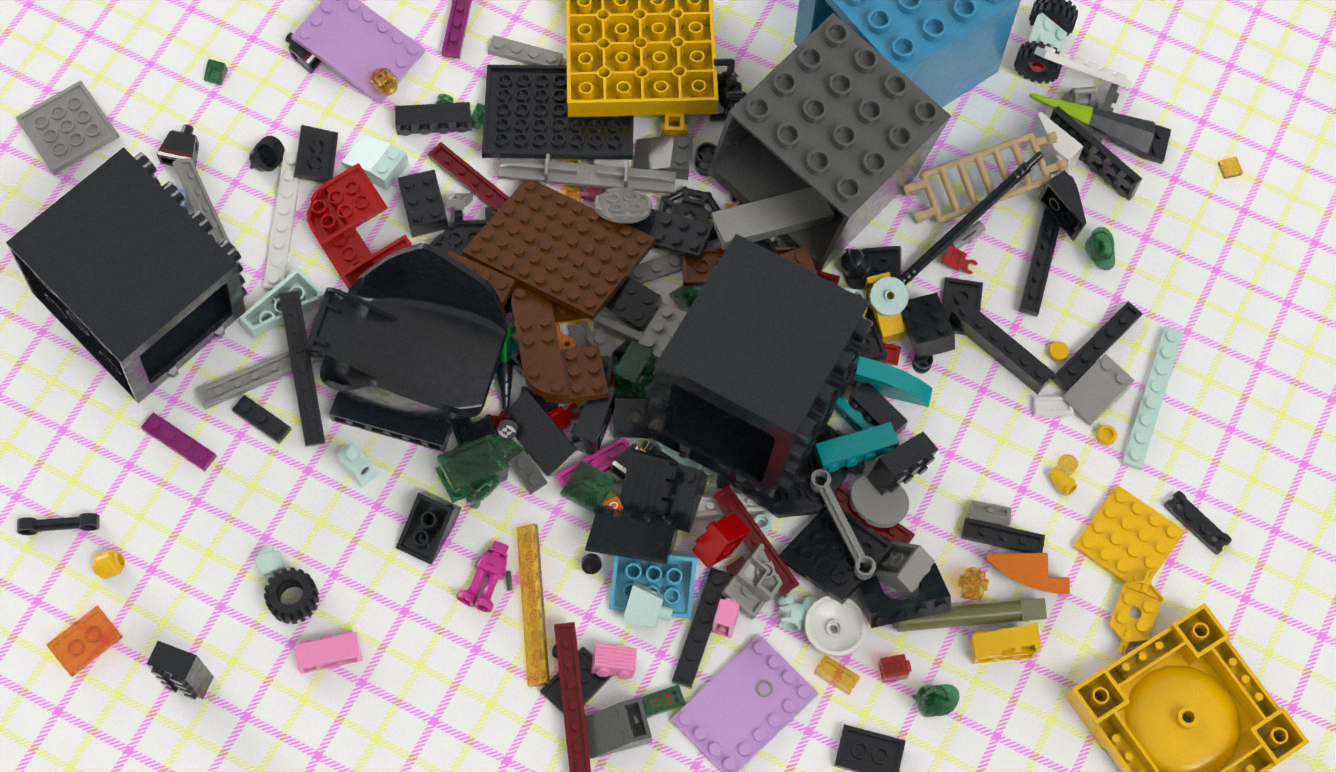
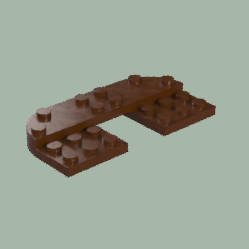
M517 283L512 292V311L523 376L529 390L534 395L538 394L543 397L544 401L556 404L609 398L599 344L560 350L555 323L585 319L586 317Z

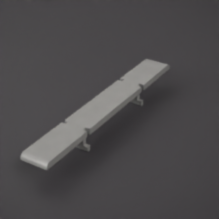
M546 154V160L499 158L497 177L499 179L519 181L532 180L541 183L548 180V183L609 189L627 187L634 189L633 191L674 194L676 172L629 168V161H626L625 167L550 161V154Z

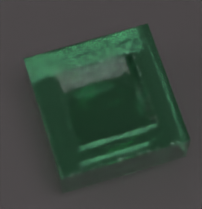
M477 103L470 118L472 128L479 130L481 124H484L485 105Z

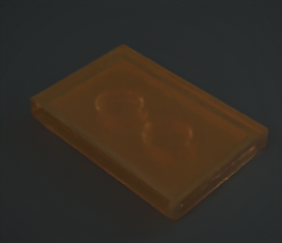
M97 605L46 645L69 675L73 677L122 639L123 636Z

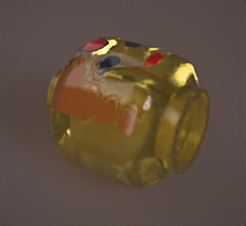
M379 68L372 73L370 83L378 94L389 96L397 90L398 79L390 69Z

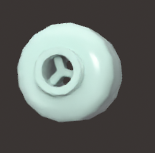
M274 547L259 551L255 557L259 575H267L268 579L270 577L274 578V573H279L285 567L281 552L274 550Z

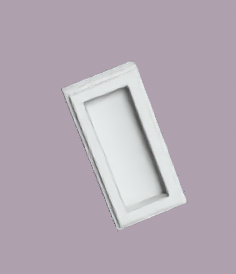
M1033 396L1032 398L1034 417H1073L1074 409L1063 401V396Z

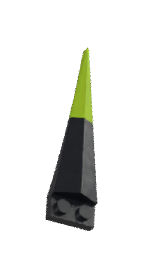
M1034 93L1029 94L1030 98L1055 109L1059 106L1072 118L1108 136L1140 157L1159 164L1164 162L1171 129L1156 125L1155 122Z

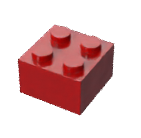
M735 513L728 517L724 515L717 522L712 521L705 528L707 530L706 533L696 539V545L692 552L709 568L729 558L751 530Z

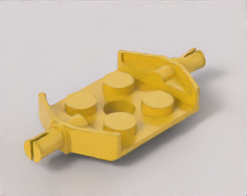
M1147 569L1143 580L1126 582L1120 591L1108 627L1120 639L1121 643L1117 651L1118 654L1121 653V655L1125 656L1130 643L1146 642L1150 639L1149 636L1161 602L1164 600V597L1151 583L1155 573L1151 569ZM1131 608H1137L1140 611L1139 618L1135 619L1130 616L1129 611Z

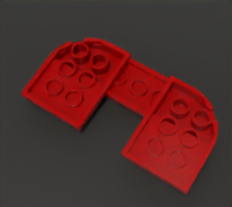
M359 163L321 185L310 199L311 203L309 210H307L308 225L348 289L365 271L386 256L413 246L406 234L374 254L366 246L356 228L387 210L388 207Z

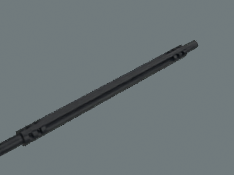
M1038 151L1026 163L1023 162L1021 166L1013 171L1009 177L904 271L901 275V281L906 286L928 264L1012 187L1020 182L1031 171V168L1044 157L1043 153Z

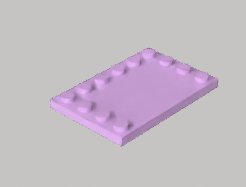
M322 0L291 36L292 40L379 104L383 103L425 53V48L359 0ZM378 69H390L391 72L388 70H382V72L377 73V75H382L381 77L376 79L377 83L379 82L378 85L380 86V88L378 89V86H376L371 81L372 75L376 73Z
M759 634L675 714L670 721L720 772H739L818 695V692ZM766 680L772 684L773 691L770 696L761 697L758 695L756 687L760 681ZM762 683L759 685L758 690L761 694L767 695L770 693L771 687L767 683Z

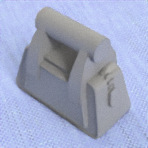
M1095 86L1072 88L1061 97L1063 101L1098 109V97Z

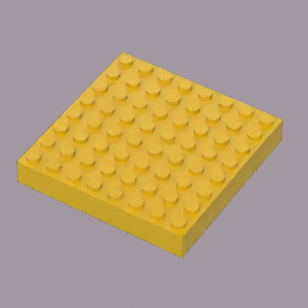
M566 0L568 117L665 115V113H681L684 115L718 114L717 67L713 63L714 59H716L713 0Z

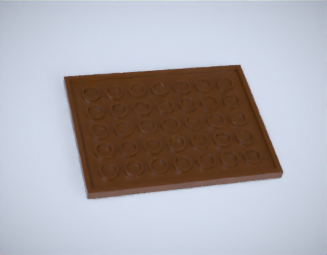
M528 180L524 181L464 248L462 254L476 263L515 279L516 283L593 321L656 244V238L625 223L608 221L600 217L595 209L537 181Z

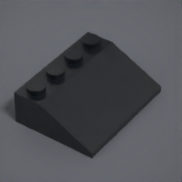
M612 506L599 507L594 517L585 551L667 564L677 541L679 519H674V517L668 515L662 517L654 516L650 512L636 513L631 509L616 510Z

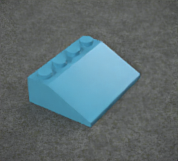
M672 551L667 564L614 556L609 609L626 610L635 581L664 595L662 606L673 609L672 617L691 618L697 556L694 553Z

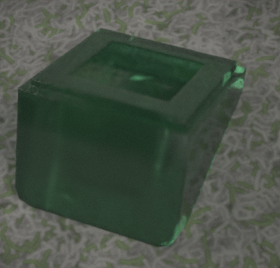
M209 59L203 80L222 85L228 71L226 64Z

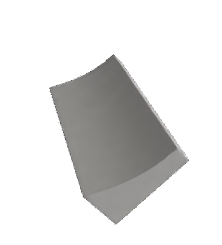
M810 187L712 212L711 217L722 249L725 250L735 234L756 242L829 223L835 214L828 202Z

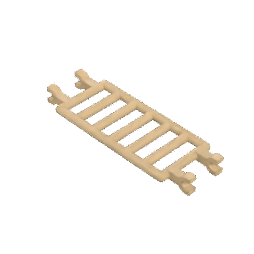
M1030 132L920 172L919 177L921 181L903 186L906 197L925 190L931 208L913 213L916 224L935 217L938 223L954 219L969 213L981 202L976 198L964 164L975 160L989 195L994 188L982 160L983 157L993 154L1004 181L1009 177L1000 151L1011 147L1019 167L1024 162L1019 144L1029 141L1035 155L1038 151L1041 152L1040 147L1057 143L1058 137L1056 132H1050L1037 139L1034 133ZM1043 157L1037 162L1043 176L1042 179L1032 182L1028 173L1023 178L1025 185L1015 189L1012 187L996 203L1045 186L1047 181L1052 179L1051 174L1068 170L1066 158L1047 166ZM955 167L958 169L971 203L962 208L959 207L946 173L947 170ZM939 174L953 210L942 214L928 179V177Z

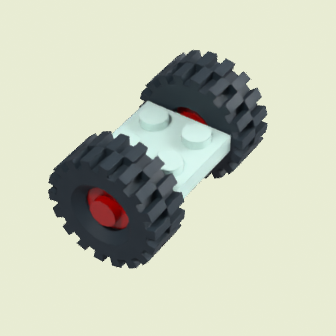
M1036 0L1034 2L1029 17L1030 25L1034 26L1029 41L1019 47L1014 62L1015 71H1018L1020 76L1024 75V79L1027 80L1029 78L1031 82L1038 81L1040 84L1043 81L1047 84L1058 79L1062 65L1034 54L1037 46L1043 49L1045 46L1051 47L1056 50L1055 53L1057 54L1062 51L1066 36L1073 32L1078 17L1077 7L1072 5L1070 0L1068 2L1065 0Z

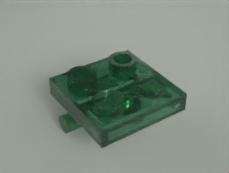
M581 461L560 494L562 497L595 514L599 507H602L601 504L616 483V478Z

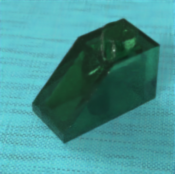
M682 285L669 293V296L680 310L688 312L699 291Z

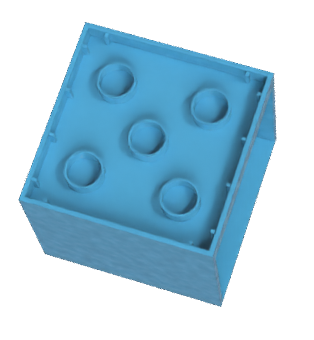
M799 0L794 43L799 46L834 13L943 108L998 72L1021 0Z

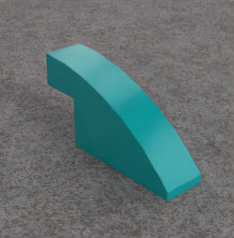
M860 356L854 380L873 384L884 397L929 407L933 390L931 386L903 370Z

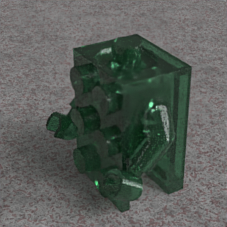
M491 433L477 440H464L453 450L437 456L436 460L439 467L435 468V471L452 503L466 498V502L469 503L474 500V504L470 508L477 509L480 506V501L489 496L501 482L507 480L510 466L507 463L508 456L505 450H500Z

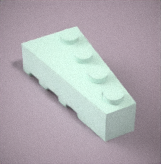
M296 268L239 317L241 326L253 338H256L284 323L279 293L299 291L303 313L319 306L324 293L299 268Z

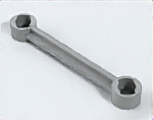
M823 469L815 470L810 478V487L815 492L821 494L855 561V575L862 580L870 579L876 569L875 561L871 557L865 556L830 487V474ZM816 476H822L827 480L824 486L815 483ZM860 563H867L871 566L869 573H863L859 570Z

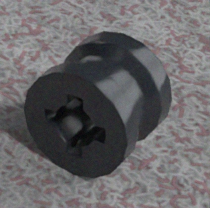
M915 354L912 361L913 369L920 374L927 373L932 366L933 356L917 359Z

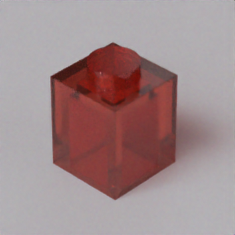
M905 654L880 658L878 662L883 683L907 679L910 674L909 672L912 671L909 659L906 660Z

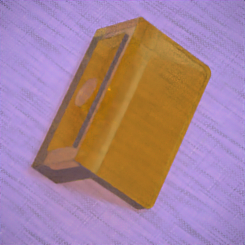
M824 655L814 671L815 675L847 695L851 694L861 677L827 655Z

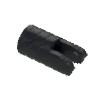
M625 340L613 351V361L618 365L626 364L638 353L636 352L637 344L633 346L630 340Z

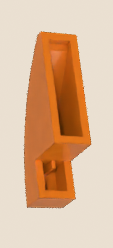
M1048 553L985 554V558L999 571L1025 586L1050 593L1070 594L1069 577L1048 576Z

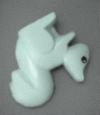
M791 590L790 593L778 599V604L781 606L778 613L785 616L781 618L779 627L797 632L805 626L806 614L819 598L808 596L803 600L802 604L794 602L795 593L794 590Z

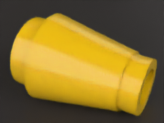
M1054 467L1048 473V476L1061 494L1069 496L1076 490L1078 486L1075 483L1076 480L1057 467Z

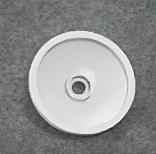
M830 596L823 597L817 600L806 614L805 632L807 638L818 651L825 655L840 657L851 654L859 648L866 635L867 624L865 616L859 606L850 599H847L842 605ZM830 627H834L836 632H831Z

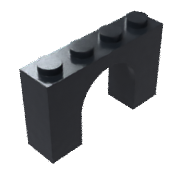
M933 563L930 571L920 581L918 587L921 592L911 599L898 600L887 596L883 592L877 576L865 580L857 588V595L870 627L875 628L951 611V595L936 563Z

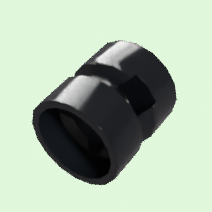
M704 142L695 151V169L700 175L710 176L708 170L717 147L713 143Z

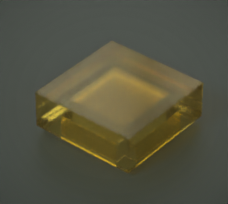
M1237 156L1219 160L1217 163L1224 179L1243 174Z

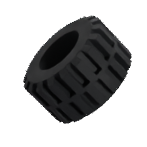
M290 567V571H287L286 568L281 569L282 573L280 574L275 572V577L273 579L270 577L268 579L269 585H265L264 588L266 591L264 599L268 609L277 620H283L286 624H289V621H292L293 624H298L297 620L306 621L305 617L307 615L311 617L313 615L311 611H316L318 607L316 603H319V592L313 579L308 573L305 574L302 569L296 571L293 567ZM298 587L303 590L302 597L296 603L291 605L281 603V596L287 589Z

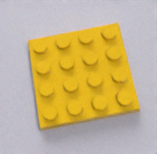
M1117 485L1072 548L1121 582H1137L1144 579L1147 569L1155 571V576L1185 533V530Z

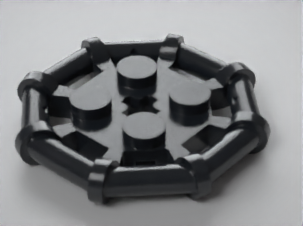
M683 186L682 189L674 192V194L662 197L659 211L666 212L667 208L672 209L671 214L688 217L691 214L694 220L708 223L709 219H712V212L721 210L712 197L711 192L687 188V186ZM689 196L700 198L701 200L699 201L689 198ZM681 197L684 198L680 203L673 202ZM708 203L713 211L709 212L706 210L705 204ZM714 229L709 242L718 239L716 229Z

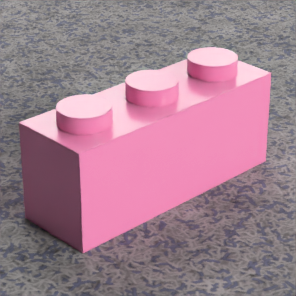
M344 631L339 636L334 637L325 635L320 637V640L315 641L302 640L299 644L294 645L297 668L301 674L363 661L359 637L356 632Z

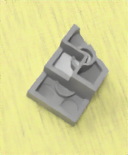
M762 543L750 554L721 592L725 598L736 600L740 606L739 610L751 620L757 616L765 602L773 599L783 584L779 575L775 572L772 561H769L764 552L765 547Z

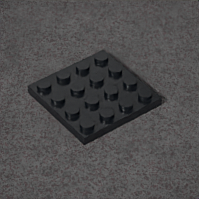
M827 506L778 555L788 567L842 605L865 581L855 575V561ZM843 511L865 556L871 557L875 561L877 568L894 549V545ZM860 563L859 570L863 573H869L871 566L867 563Z

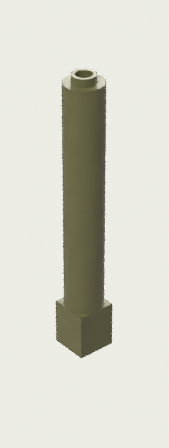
M1045 598L951 606V611L893 623L892 625L893 628H897L898 632L1041 620L1047 619Z

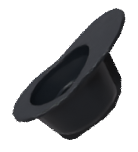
M274 136L262 138L249 154L251 163L249 168H255L259 172L275 170L283 161L285 149L282 142Z
M846 248V252L840 260L845 280L849 287L862 290L865 288L867 277L875 275L870 257L864 250Z

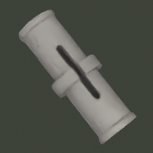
M977 221L950 245L960 249L965 244L973 242V238L986 230L984 224L981 221Z

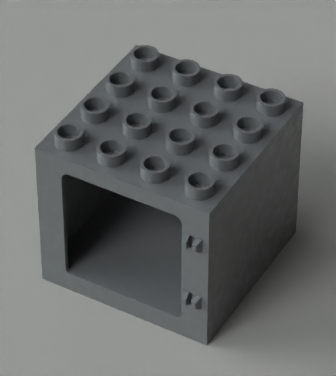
M832 13L728 112L708 174L742 204L812 187L828 202L835 215L832 221L779 235L778 237L790 247L797 246V248L807 245L815 269L823 271L904 189L903 186L909 184L917 176L951 115L839 17Z

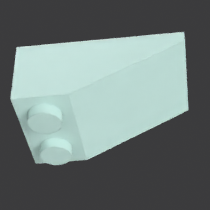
M366 135L359 139L341 162L347 168L359 163L370 181L385 191L389 190L409 165L408 156L405 151L391 143Z

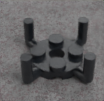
M733 58L714 59V66H727V71L717 74L718 103L724 108L723 114H710V122L726 121L728 112L747 95L746 92L742 91L741 82L737 81L736 77L739 76L734 72L735 60Z

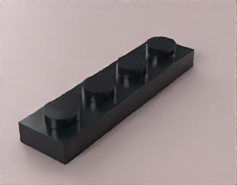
M965 518L961 539L1023 553H1042L1045 535Z

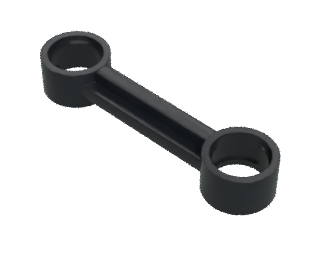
M83 513L79 517L40 520L24 517L17 520V533L26 536L35 535L42 531L80 529L83 531H95L100 527V515L95 513Z

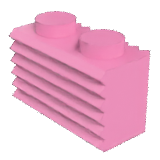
M731 598L720 599L713 621L712 633L727 638L732 637L740 608L736 600Z
M596 643L592 653L591 673H596L600 677L612 675L622 680L631 679L636 671L637 648Z

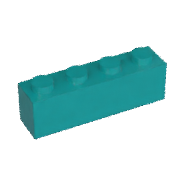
M891 422L817 443L813 453L819 468L826 470L828 473H833L841 467H853L861 461H873L877 457L898 447L899 441Z

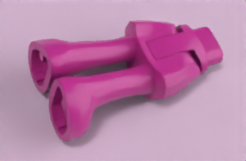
M494 541L492 547H489L475 563L476 573L473 581L467 590H460L457 593V600L469 607H473L475 603V608L482 612L492 611L494 604L491 601L494 588L498 580L504 579L506 572L508 545ZM485 576L489 577L481 596L476 600Z

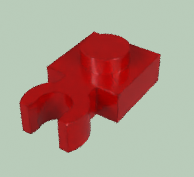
M951 245L941 263L956 271H959L960 267H962L967 274L973 273L968 269V264L971 263L975 266L978 264L975 260H966L967 254Z
M576 403L570 404L565 411L561 406L548 413L561 430L571 426V419H579L577 417L578 413H572V410L577 408Z

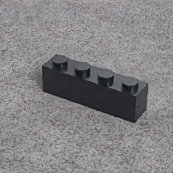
M470 102L395 106L397 135H427L429 133L445 134L448 132L464 133L472 131Z

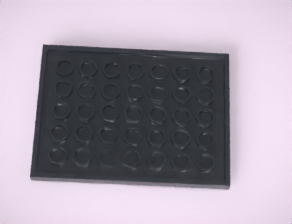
M487 65L482 158L546 159V154H550V159L633 160L634 116L568 117L567 66Z

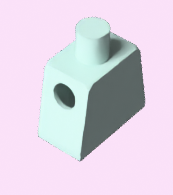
M353 442L349 443L337 454L338 463L362 488L378 475L370 459ZM363 469H367L365 473L361 474Z
M634 581L622 623L655 627L658 617L670 621L673 609L662 606L664 595Z

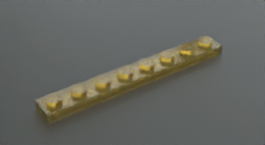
M535 523L516 528L527 685L531 688L550 684L538 525Z

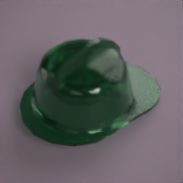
M1097 227L1085 242L1086 253L1100 269L1110 270L1114 267L1115 244L1113 235L1107 228Z
M925 684L919 688L917 693L912 694V698L915 700L923 717L943 716L952 712L958 705L959 691L955 686L949 684Z

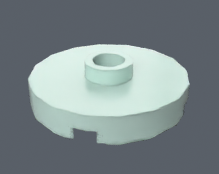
M894 277L881 278L875 282L869 294L871 306L879 314L885 316L900 313L906 307L909 298L907 287L902 281ZM887 293L892 294V299L887 298Z

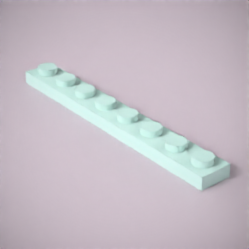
M1164 326L1121 463L1137 470H1141L1182 339V331L1168 326Z

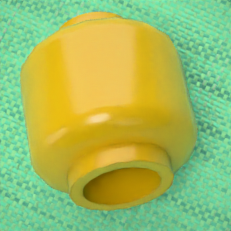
M110 549L94 557L92 569L102 579H108L119 575L123 571L125 560L120 552Z

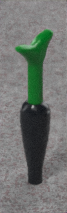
M514 327L508 328L501 353V362L497 366L502 410H506L510 406L513 367L508 357V340Z

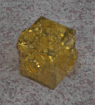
M970 567L965 569L963 575H959L958 587H961L960 598L981 601L984 591H987L989 579H985V571H981L980 568Z

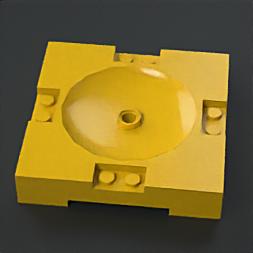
M1205 603L1108 667L1101 669L1072 688L1065 696L1102 749L1105 748L1121 772H1267L1309 743V740L1284 707L1280 708L1228 640L1230 638L1229 634ZM1182 715L1187 716L1190 723L1185 722Z

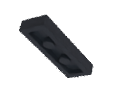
M246 395L232 408L234 414L277 444H280L292 430L289 425Z

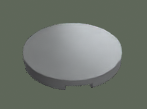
M615 187L606 189L605 193L597 195L594 208L600 217L608 221L635 223L646 219L651 214L652 201L646 194L642 195L633 192L634 189Z
M868 475L856 480L851 488L849 501L853 511L865 519L866 523L875 527L889 528L905 518L909 510V498L901 485L894 492L890 493L888 491L881 495L867 478Z

